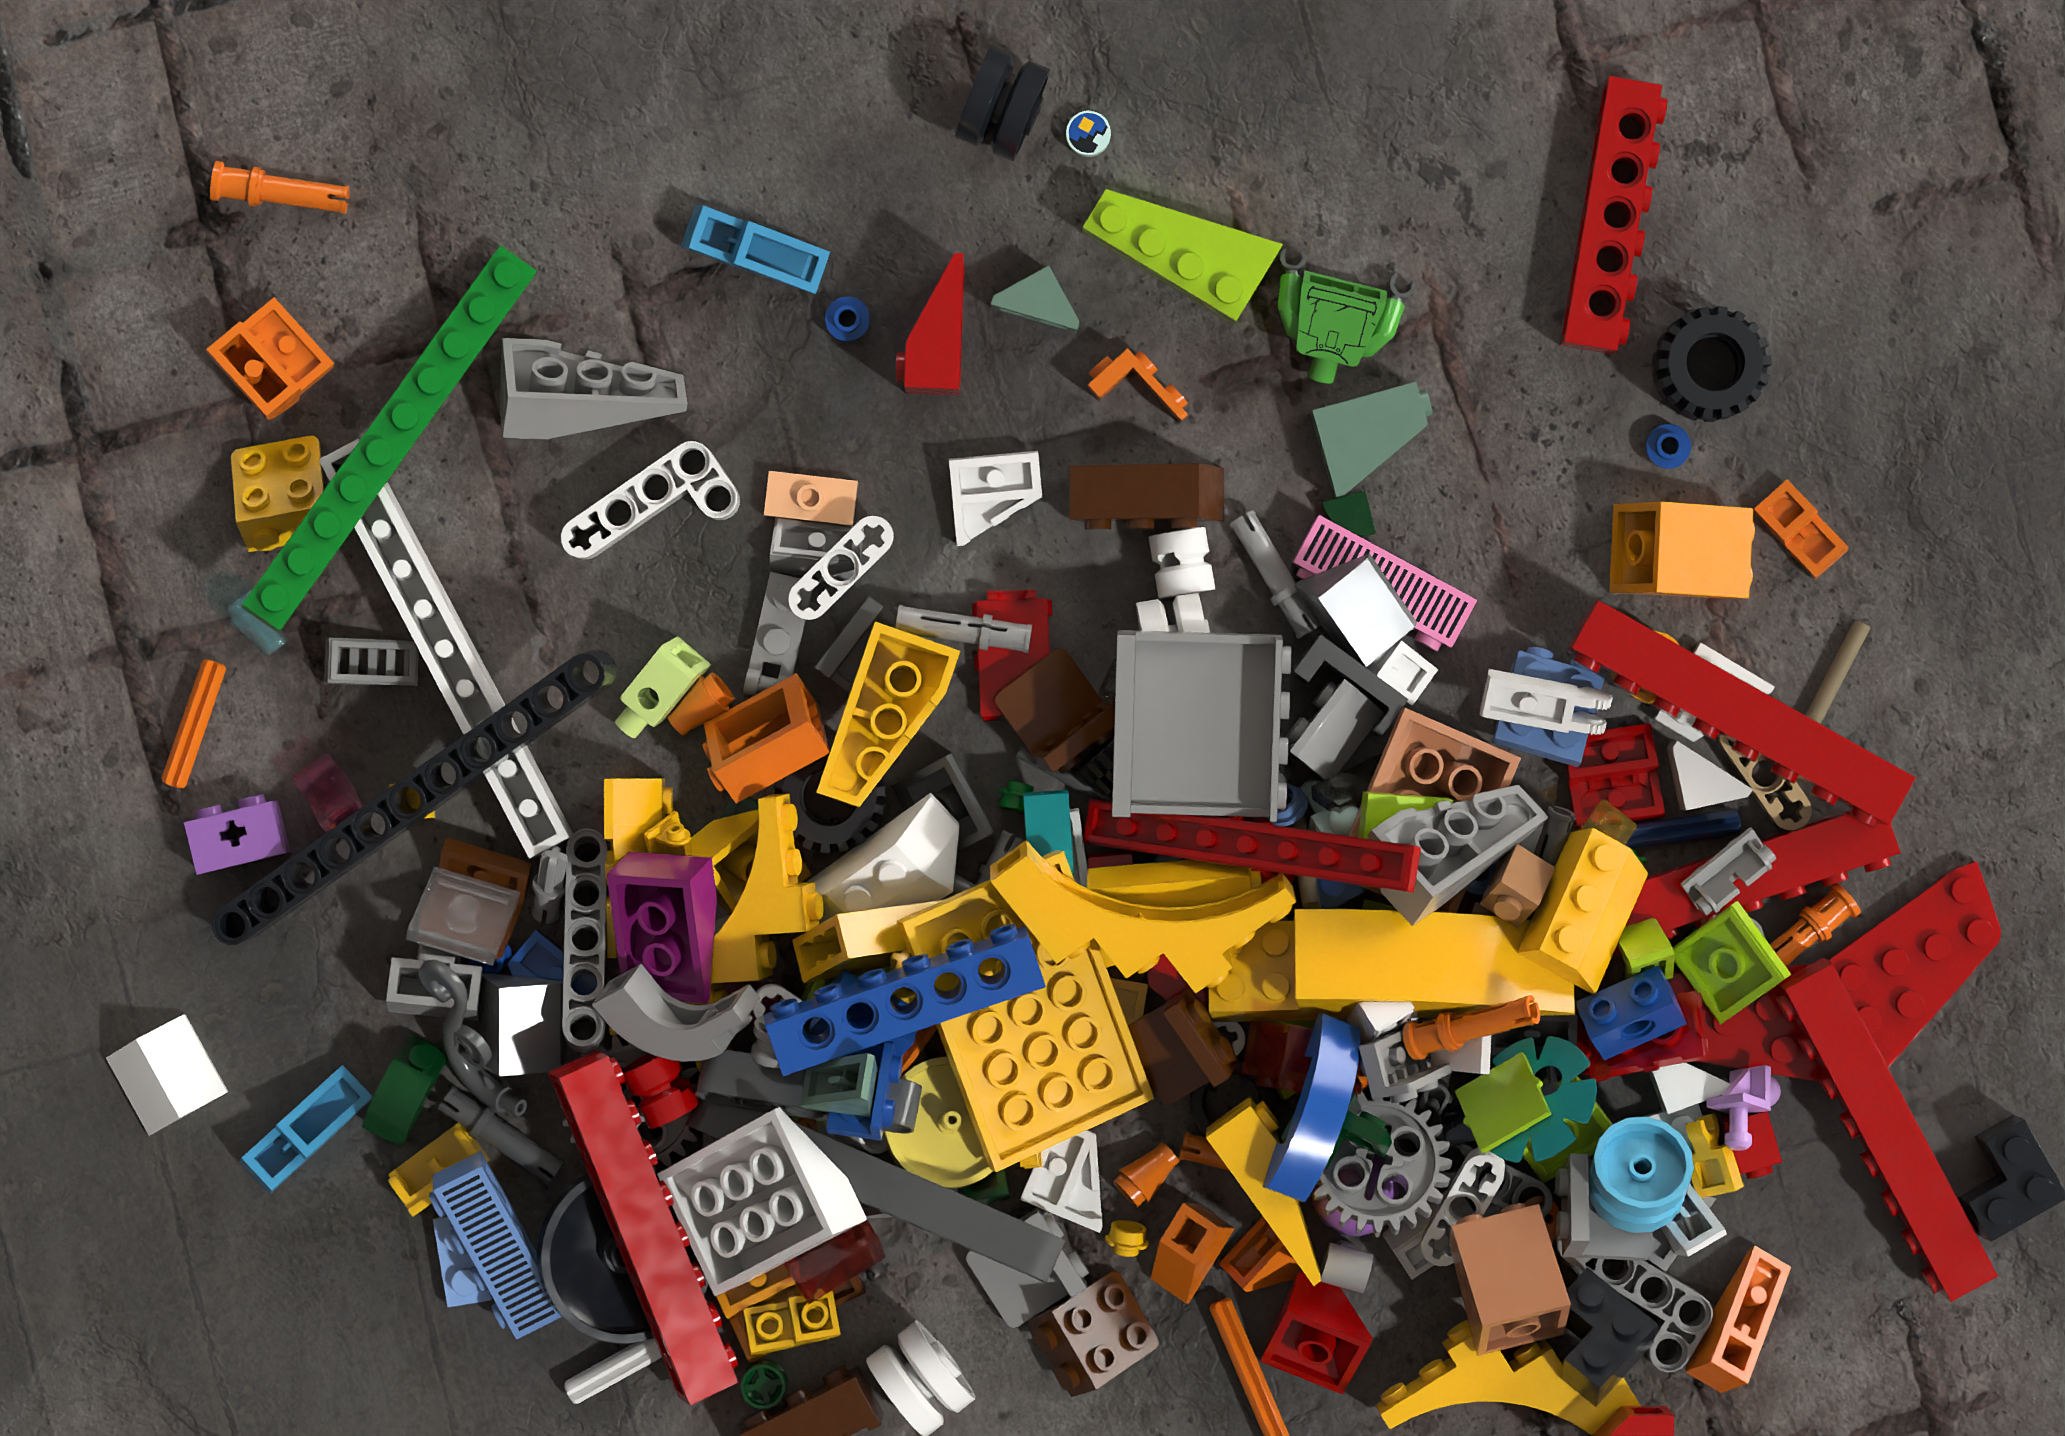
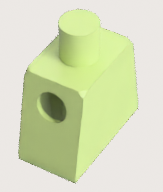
M678 636L663 644L621 695L620 699L627 707L615 720V724L632 738H636L647 724L653 727L657 726L676 708L698 678L703 676L709 669L711 664ZM650 688L656 691L659 701L651 696Z

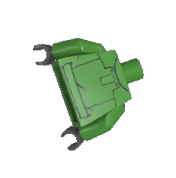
M1285 248L1280 254V268L1285 274L1280 277L1277 307L1286 334L1291 339L1297 341L1296 351L1300 354L1312 356L1308 377L1320 383L1330 384L1334 382L1338 363L1352 367L1358 366L1362 357H1372L1394 337L1405 309L1402 302L1406 301L1413 294L1416 284L1412 280L1407 287V292L1400 293L1394 286L1398 273L1389 279L1385 290L1306 271L1307 257L1305 251L1302 250L1301 262L1298 265L1292 266L1285 261ZM1304 271L1302 279V277L1299 274H1301Z

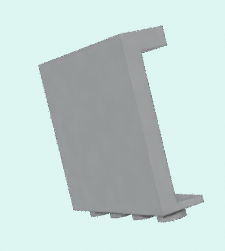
M1118 630L1112 817H1130L1131 813L1269 817L1270 822H1277V810H1286L1287 782H1278L1279 764H1288V737H1280V719H1289L1290 692H1281L1282 674L1291 673V647L1283 646L1282 635Z

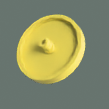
M948 1057L924 1061L906 1072L901 1079L918 1083L922 1086L914 1132L901 1134L883 1131L886 1147L897 1166L947 1189H957L972 1185L993 1172L988 1166Z

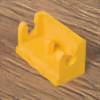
M460 1123L454 1125L388 1174L390 1176V1179H388L390 1185L405 1204L412 1217L432 1203L429 1193L433 1191V1174L479 1151H482L487 1162L491 1160L477 1140L469 1136L470 1131Z

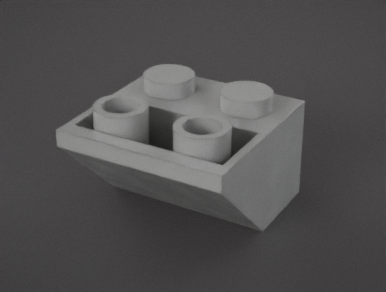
M1345 679L1338 680L1336 684L1331 681L1327 682L1311 702L1318 708L1309 720L1300 717L1285 736L1288 737V742H1290L1288 754L1328 784L1332 782L1384 714V711Z

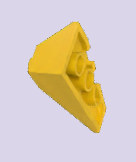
M874 622L816 793L860 807L945 696L960 651Z
M665 778L604 779V839L611 841V850H607L605 861L607 886V874L628 852L648 853L644 833L663 820L665 814L673 812V787H665ZM607 895V958H617L610 896Z

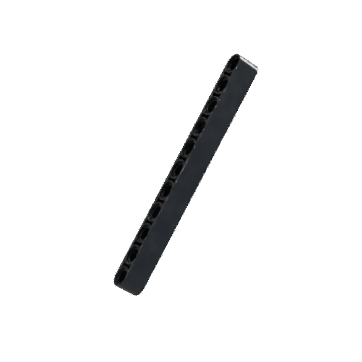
M591 650L569 659L220 908L214 914L212 920V931L215 937L223 944L238 945L259 936L607 689L614 682L617 675V666L614 659L602 650ZM587 660L594 662L599 669V678L595 684L589 682L583 674V666ZM551 686L557 687L563 695V704L560 709L554 708L547 699V693ZM516 711L522 713L527 720V729L524 734L518 733L513 728L512 717ZM479 737L485 738L491 745L492 753L488 760L482 758L476 749ZM444 762L449 763L456 772V779L453 785L447 783L441 775V768ZM409 787L415 789L420 796V806L417 810L407 803L406 792ZM374 812L379 814L385 822V830L382 835L377 833L371 825V817ZM338 838L344 839L349 845L350 854L348 859L342 858L336 850ZM303 863L309 864L314 870L315 879L313 884L308 883L301 874ZM269 887L274 889L280 897L278 909L272 907L267 900ZM234 912L240 914L244 919L245 930L243 933L234 928L232 923Z

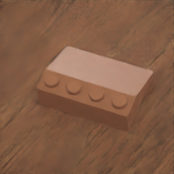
M1402 707L1367 792L1442 797L1452 799L1453 803L1472 799L1478 793L1509 787L1521 758ZM1361 806L1348 836L1358 837ZM1359 885L1375 893L1383 895L1381 893L1380 888ZM1467 886L1434 912L1457 913Z

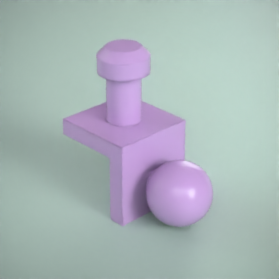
M1767 1065L1730 1071L1729 1083L1731 1085L1722 1096L1707 1098L1708 1108L1730 1115L1729 1133L1725 1134V1145L1731 1150H1747L1752 1145V1135L1748 1133V1114L1771 1111V1106L1776 1104L1780 1098V1085L1771 1076V1067Z

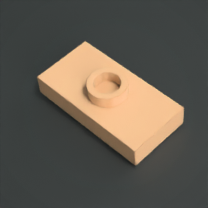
M769 471L764 516L853 526L858 481Z

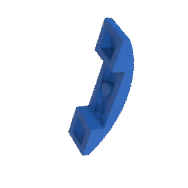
M1318 1013L1305 1053V1057L1312 1059L1285 1144L1276 1143L1262 1187L1301 1202H1305L1313 1191L1331 1156L1348 1110L1358 1068L1359 1046L1361 1042L1360 1028L1323 1013Z

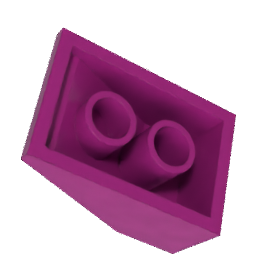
M628 852L607 874L620 975L642 964L656 983L671 997L681 1002L706 1004L710 999L717 904L712 857Z

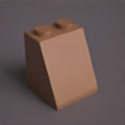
M1524 1203L1513 1204L1503 1208L1500 1214L1484 1218L1481 1214L1468 1215L1459 1219L1456 1225L1451 1226L1449 1243L1477 1356L1564 1334L1571 1303L1539 1204L1526 1207Z

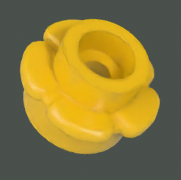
M1117 1220L1112 1222L1110 1232L1105 1236V1242L1112 1246L1113 1253L1124 1257L1137 1256L1139 1250H1144L1149 1245L1145 1238L1146 1227L1134 1221Z

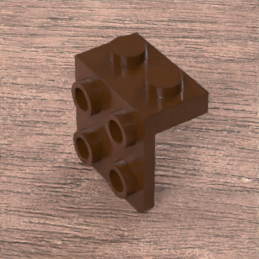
M1063 648L1052 650L1000 689L993 697L995 706L1041 770L1052 773L1058 770L1060 773H1064L1080 762L1082 757L1079 753L1092 743L1095 746H1099L1114 736L1115 705L1104 703L1070 654Z
M447 837L441 851L437 880L418 922L417 934L421 938L491 959L502 958L526 900L533 863Z
M1189 988L1128 1025L1148 1083L1163 1104L1171 1105L1209 1081L1213 1087L1229 1079L1239 1063L1233 1047L1226 1038L1222 1037L1211 1021L1205 1006L1196 999Z
M1117 1271L1103 1275L1072 1298L1070 1297L1057 1306L1043 1310L1028 1320L1033 1330L1034 1341L1047 1354L1055 1368L1057 1381L1069 1392L1071 1397L1097 1390L1158 1347L1157 1336L1123 1277Z

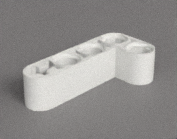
M687 441L570 520L562 530L561 543L568 554L579 559H591L687 493H690L696 504L708 517L715 520H726L732 517L740 506V495L712 452L699 442ZM692 450L702 452L705 457L704 469L695 475L685 473L682 468L683 456ZM654 476H663L668 482V492L659 500H651L645 493L647 481ZM716 487L726 488L731 495L729 506L721 512L712 511L707 504L709 492ZM625 501L631 508L630 520L624 525L615 526L609 520L608 511L615 502ZM598 514L601 524L611 532V535L605 538L604 533L598 531L589 538V542L592 545L589 549L586 550L581 546L574 548L573 542L577 540L575 531L578 528L586 532L594 529L598 524L592 520V517Z

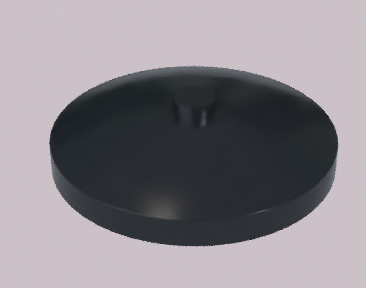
M653 1166L657 1179L660 1181L657 1174L663 1171V1169ZM586 1173L571 1183L558 1196L542 1224L537 1245V1266L543 1290L549 1302L561 1317L577 1330L590 1337L611 1343H635L654 1338L589 1174ZM670 1206L669 1209L674 1222L679 1221L673 1207ZM691 1245L685 1247L690 1262L695 1261L701 1269ZM705 1275L706 1286L701 1288L703 1295L709 1285Z

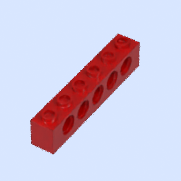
M1609 76L1604 82L1559 346L1614 354L1618 351L1619 344L1626 345L1630 319L1623 318L1626 300H1634L1638 275L1631 274L1633 257L1641 256L1645 240V231L1638 230L1641 212L1648 213L1653 191L1652 186L1646 185L1648 168H1656L1660 151V142L1653 141L1656 124L1663 125L1667 110L1668 99L1661 97L1663 85ZM1630 117L1640 124L1641 135L1638 139H1627L1621 134L1619 122L1622 118ZM1623 161L1632 167L1634 177L1631 183L1622 184L1614 179L1611 172L1613 163ZM1616 205L1624 210L1626 214L1624 227L1614 228L1606 223L1604 211L1607 206ZM1608 249L1617 255L1619 265L1615 272H1605L1598 266L1596 258L1600 250ZM1601 293L1609 298L1611 311L1608 316H1597L1591 311L1589 299L1592 294Z

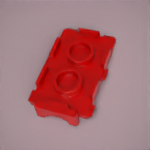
M1036 589L987 591V600L972 603V617L983 618L984 614L993 615V620L1025 625L1032 624L1028 653L990 646L988 651L980 650L978 645V654H974V670H979L980 717H983V721H999L998 716L1003 715L993 702L994 695L1050 653L1048 616H1053L1052 600L1036 598Z
M1692 991L1675 995L1687 1022L1686 1025L1607 1060L1602 1058L1590 1040L1583 1021L1579 1020L1577 1047L1586 1055L1591 1063L1582 1073L1584 1075L1588 1074L1590 1079L1594 1078L1596 1082L1609 1080V1077L1640 1071L1646 1073L1659 1070L1660 1067L1706 1059L1709 1050L1707 1040H1703L1700 1009L1703 1007L1701 993Z

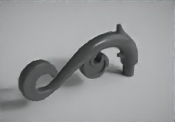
M435 959L425 961L418 971L422 984L440 1002H447L451 997L454 1000V1004L442 1026V1040L448 1062L465 1087L482 1103L500 1113L508 1111L516 1116H521L527 1108L526 1100L514 1095L512 1088L503 1085L482 1068L492 1059L491 1049L481 1035L462 1024L467 1009V990L464 983L444 963Z

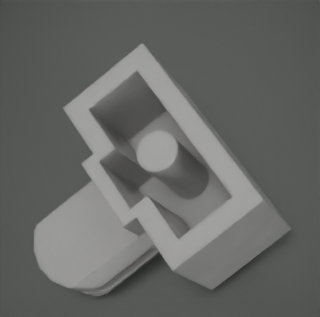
M420 937L416 960L394 957L391 959L386 998L388 1011L447 1017L454 1004L453 998L451 997L444 1003L440 1002L425 988L419 978L418 971L421 965L427 960L435 959L450 967L466 987L467 1009L463 1020L478 1021L483 975L482 966L462 965L461 949Z

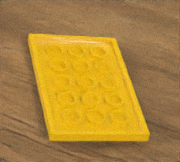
M1055 850L1042 856L1059 872L1074 881L1064 851ZM991 879L897 920L911 957L928 954V957L931 958L946 953L945 948L948 945L960 940L971 939L972 943L990 938L989 933L992 930L1009 924H1015L1016 929L1023 926L1027 929L1046 987L936 1024L990 1170L998 1172L1154 1099L1098 943L1094 938L1090 940V946L1081 955L1073 959L1066 957L1056 964L994 887ZM987 958L980 963L978 971L985 976H993L1001 970L1003 962L997 958ZM946 972L936 978L934 985L940 990L948 991L956 987L959 977L954 973Z

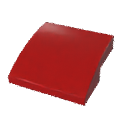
M1651 723L1606 729L1601 735H1591L1589 733L1581 764L1578 767L1565 764L1572 812L1576 814L1574 821L1575 831L1664 818L1665 809L1657 772L1659 764Z

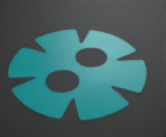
M1553 1036L1547 1037L1539 1060L1536 1057L1534 1039L1532 1037L1510 1045L1493 1059L1495 1066H1498L1523 1052L1534 1075L1545 1066H1554L1562 1074V1082L1558 1090L1551 1095L1544 1096L1552 1115L1490 1150L1502 1159L1519 1163L1529 1138H1531L1534 1160L1538 1162L1548 1159L1567 1148L1576 1140V1136L1563 1119L1566 1118L1587 1124L1592 1115L1597 1094L1596 1079L1571 1082V1080L1588 1068L1591 1063L1577 1046L1567 1040Z

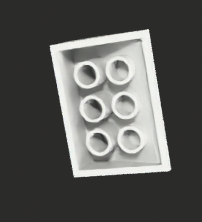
M780 1107L773 1109L657 1174L659 1180H663L671 1192L674 1201L672 1207L688 1235L692 1250L714 1296L749 1282L867 1220L848 1178Z

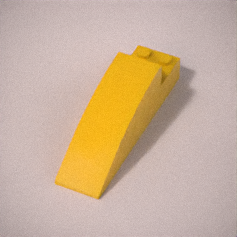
M1295 909V921L1267 922L1255 930L1254 937L1247 944L1238 949L1233 947L1228 949L1233 968L1229 970L1228 976L1220 984L1209 988V1013L1213 1022L1316 1020L1318 1013H1323L1338 1020H1347L1359 1002H1411L1414 1006V1012L1409 1018H1437L1439 1013L1446 1011L1454 1012L1457 1015L1465 1014L1532 995L1535 998L1533 1003H1538L1540 1016L1575 1015L1574 984L1517 953L1531 920H1525L1517 928L1508 921L1496 916L1432 912L1411 926L1398 910Z

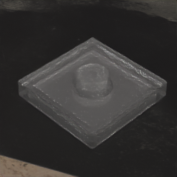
M434 866L408 927L406 940L493 966L518 905L520 892Z

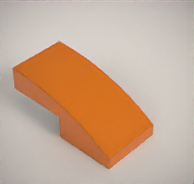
M1788 479L1754 508V512L1814 580L1848 551L1849 547L1818 516V510Z

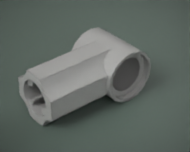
M1339 1240L1336 1244L1329 1242L1321 1262L1320 1282L1363 1293L1371 1272L1373 1254L1360 1251L1353 1243Z

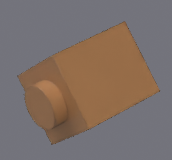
M1516 844L1497 864L1480 904L1518 928L1540 905L1555 867L1519 844Z

